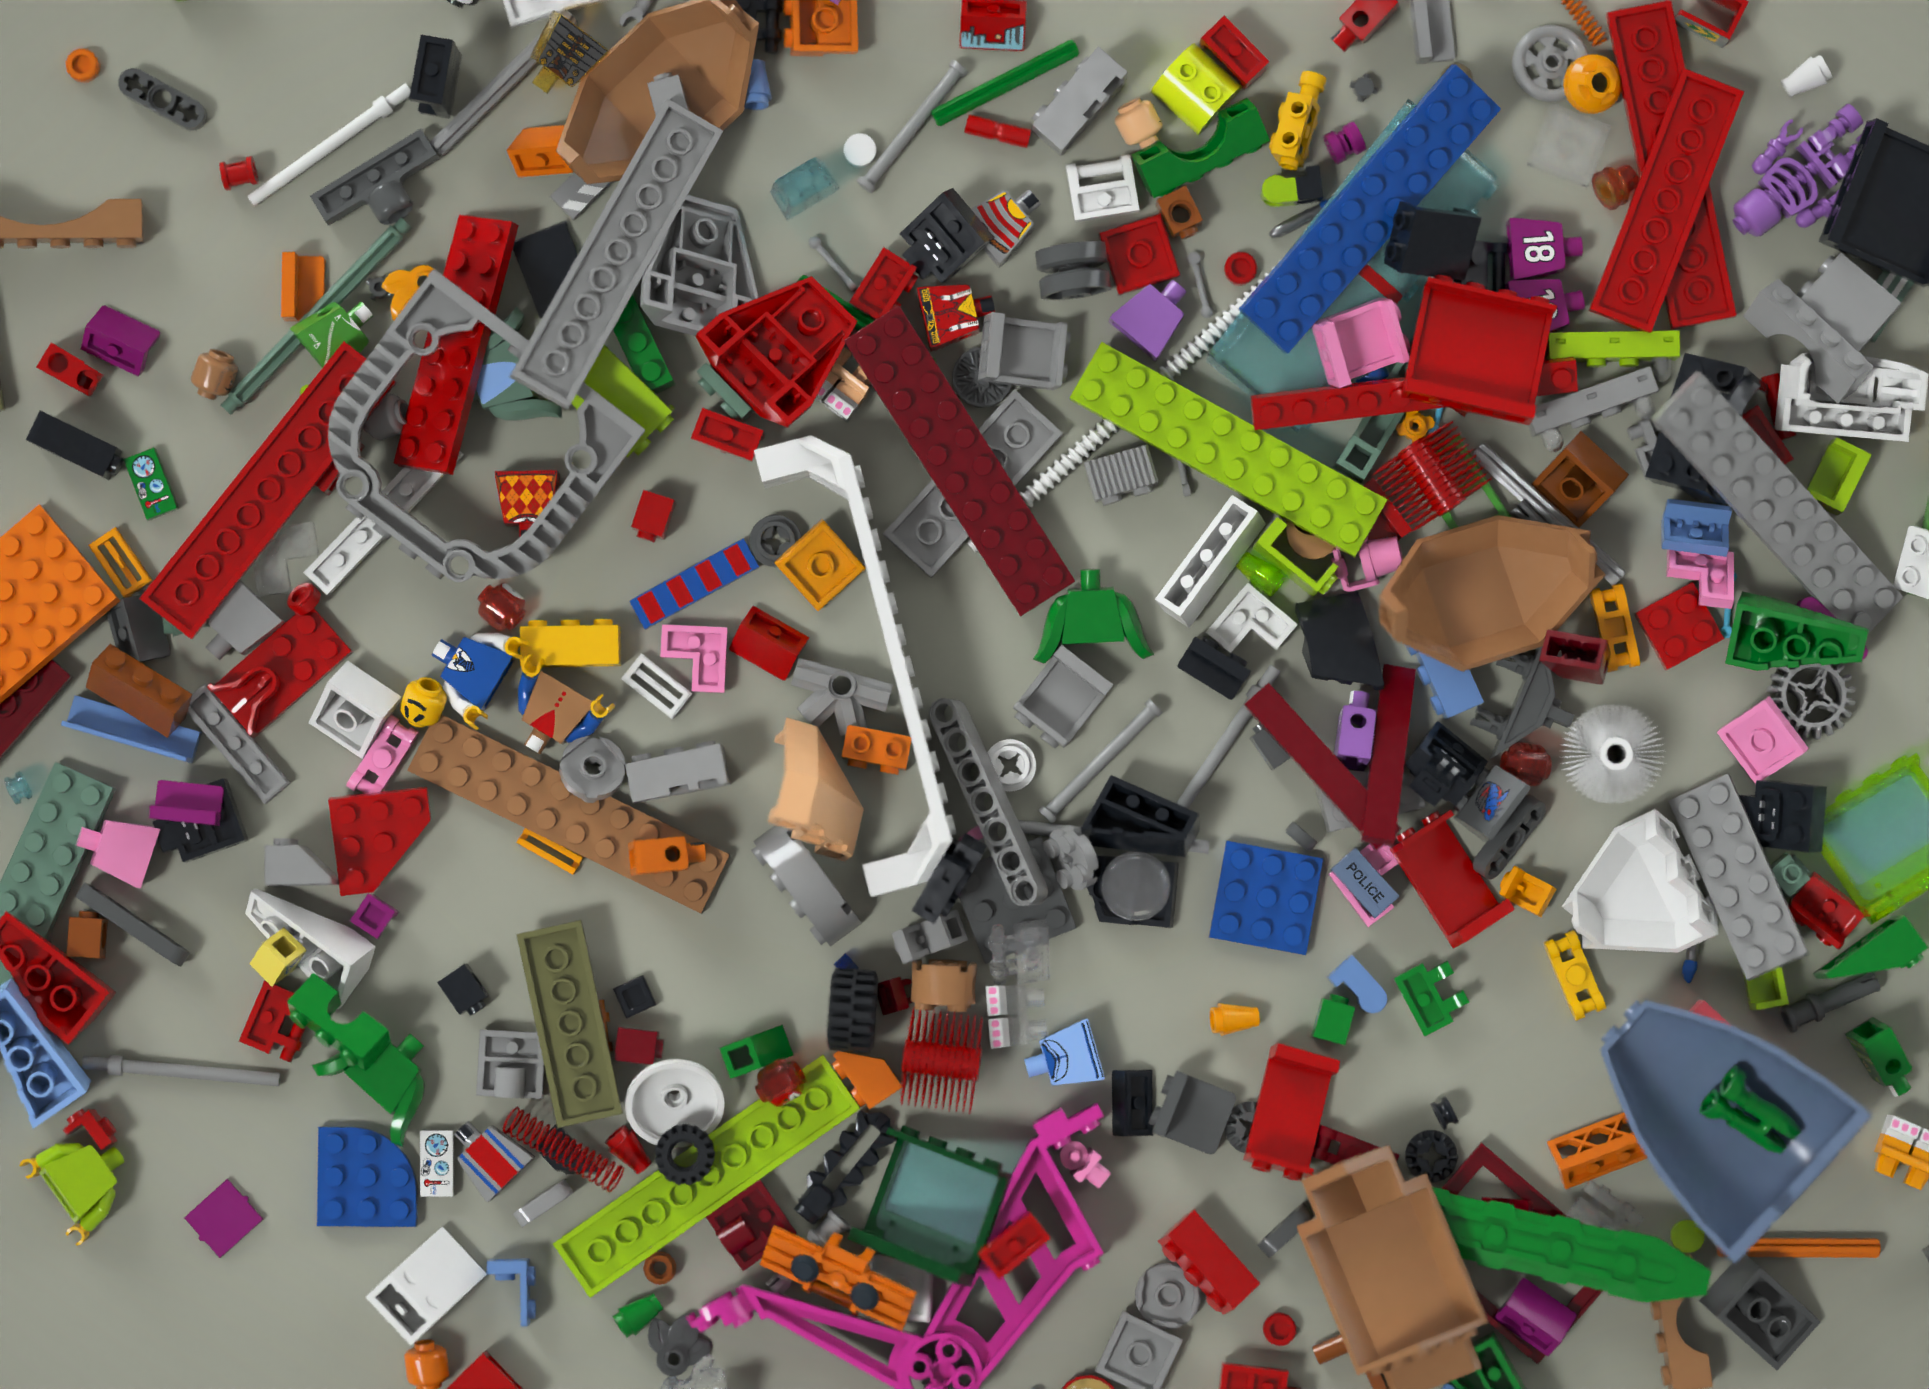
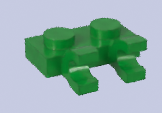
M1448 961L1429 971L1421 963L1394 977L1424 1037L1454 1022L1449 1013L1469 1003L1463 990L1445 1000H1442L1434 983L1454 974Z

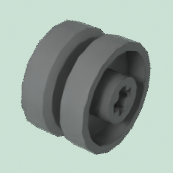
M1083 241L1046 247L1035 252L1037 270L1049 274L1039 280L1041 299H1078L1111 290L1109 271L1095 268L1107 261L1105 242Z

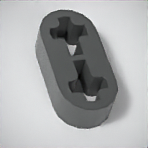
M1304 1203L1301 1204L1269 1232L1257 1246L1268 1258L1271 1257L1298 1233L1296 1226L1312 1220L1315 1215Z

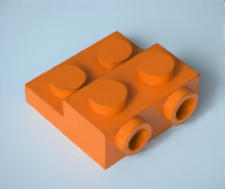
M783 0L784 16H790V28L784 29V47L790 48V56L858 53L857 0H841L838 5L830 0Z

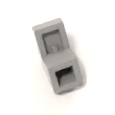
M957 910L949 912L946 918L940 915L935 924L926 920L892 932L895 949L900 955L903 964L968 941Z

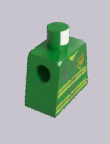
M1872 1017L1845 1033L1874 1081L1884 1087L1888 1086L1894 1097L1903 1095L1911 1089L1905 1075L1913 1069L1890 1026Z

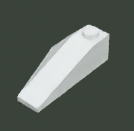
M255 888L251 891L245 914L267 939L284 927L307 950L298 963L300 969L308 978L314 973L336 989L341 1000V1005L338 1009L341 1008L369 970L376 946L348 926Z

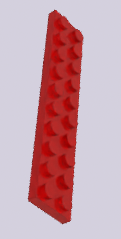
M1671 0L1611 11L1606 14L1616 67L1620 74L1621 91L1639 178L1681 70L1685 68ZM1709 184L1664 298L1671 330L1731 319L1737 316Z
M343 341L139 598L193 640L334 463L328 441L330 415L337 398L366 360L363 355L345 341ZM396 381L390 384L370 411L366 421L395 386Z

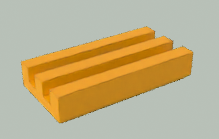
M114 527L88 545L124 598L131 597L135 592L142 590L145 585L153 582L118 528ZM114 537L142 577L141 580L137 581L111 543V538ZM102 544L105 545L132 586L128 589L100 550L99 546Z
M524 828L522 835L516 842L572 875L575 874L584 856L577 855L567 848ZM528 836L534 837L574 860L573 864L570 866L526 841Z

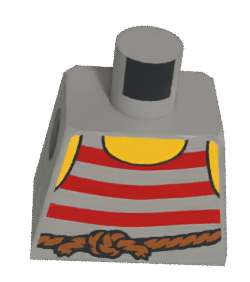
M1029 189L1016 200L1006 190H1003L971 208L995 237L983 250L998 268L1009 259L1034 229V223L1027 215L1040 206L1041 203Z

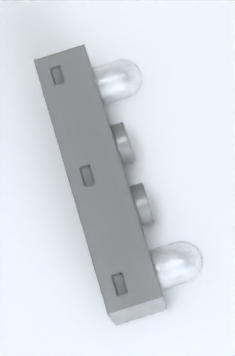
M1651 367L1634 371L1538 405L1535 417L1531 424L1528 425L1532 438L1541 435L1545 448L1550 452H1558L1564 445L1559 428L1569 424L1572 425L1573 429L1591 423L1590 417L1602 413L1603 418L1622 412L1620 406L1633 403L1639 418L1643 420L1651 419L1656 411L1651 395L1659 391Z

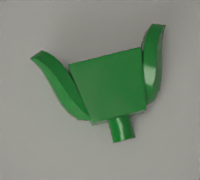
M1100 569L1080 570L1081 588L1067 589V594L1057 597L1051 604L1046 616L1040 646L1033 660L1046 663L1054 655L1060 640L1062 644L1125 642L1124 635L1131 649L1142 659L1155 654L1147 644L1138 613L1132 601L1125 594L1115 592L1113 587H1101Z
M409 1033L398 1047L390 1043L366 1071L357 1064L354 1067L348 1065L340 1057V1052L325 1061L312 1065L317 1076H332L344 1071L351 1080L389 1114L393 1115L390 1127L391 1143L403 1147L406 1132L424 1095L425 1082L420 1075L422 1070L411 1061L424 1047L419 1040Z

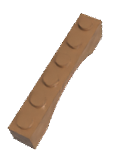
M108 199L98 208L80 218L58 224H25L0 216V249L4 248V243H17V247L22 249L37 248V243H50L51 248L57 249L70 248V243H84V248H103V243H117L118 248H135L136 243H144L142 199Z

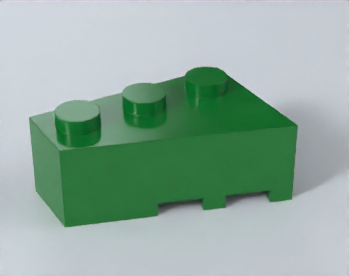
M1494 1331L1472 1342L1482 1368L1450 1381L1458 1389H1526Z

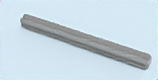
M563 10L430 141L433 149L439 155H445L539 62V58L561 15L574 26L577 25L576 18L569 11Z
M1482 443L1473 452L1472 457L1477 455L1474 459L1477 462L1479 461L1481 466L1520 501L1525 499L1526 503L1546 523L1578 528L1486 443ZM1590 539V545L1594 547L1597 553L1598 560L1596 565L1606 574L1604 578L1610 584H1617L1625 575V570Z

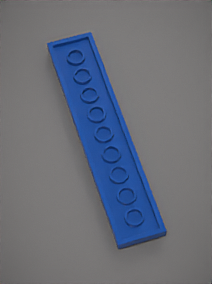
M1452 64L1238 310L1283 353L1288 354L1389 239L1393 228V218L1397 212L1399 202L1405 201L1417 206L1491 122L1501 108L1456 64Z

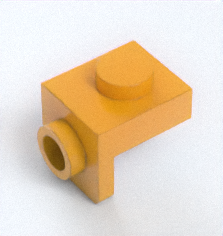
M1513 866L1511 872L1509 871L1504 875L1500 884L1501 890L1499 894L1505 899H1509L1511 903L1541 918L1557 889L1526 873L1521 868Z

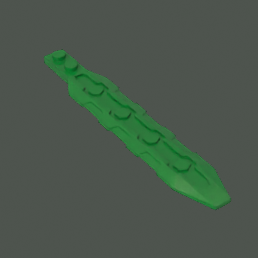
M1432 1187L1461 1258L1475 1261L1477 1265L1497 1270L1505 1268L1541 1276L1543 1280L1564 1285L1572 1283L1607 1291L1608 1295L1643 1303L1707 1295L1711 1270L1658 1237L1623 1229L1619 1232L1583 1224L1574 1218L1560 1215L1552 1217L1517 1209L1511 1204L1494 1200L1485 1202L1450 1194L1449 1190Z

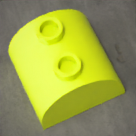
M1193 43L1167 68L1151 89V93L1199 135L1218 115V112L1242 89V86L1199 46Z

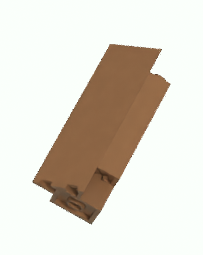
M1386 1145L1301 1180L1316 1218L1296 1227L1357 1375L1368 1371L1371 1372L1372 1376L1383 1373L1390 1389H1432L1481 1369L1482 1365L1470 1337L1477 1335L1476 1327L1488 1323V1320L1427 1174L1405 1181L1391 1146Z

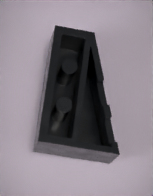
M1110 775L1081 827V834H1084L1091 845L1095 847L1186 857L1200 831V819L1197 812Z

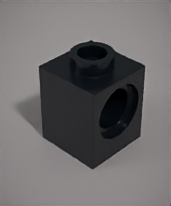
M463 964L437 982L459 1015L467 1012L469 1016H472L486 1006L483 1000L488 998L489 994L468 964Z

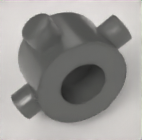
M1364 74L1356 82L1351 81L1350 88L1354 89V93L1358 97L1357 100L1360 102H1364V99L1368 98L1372 93L1377 94L1378 88L1374 87L1369 74Z
M385 274L382 278L377 277L373 280L369 278L366 282L372 293L370 299L376 301L377 298H385L386 296L390 298L393 295L382 288V283L387 277Z

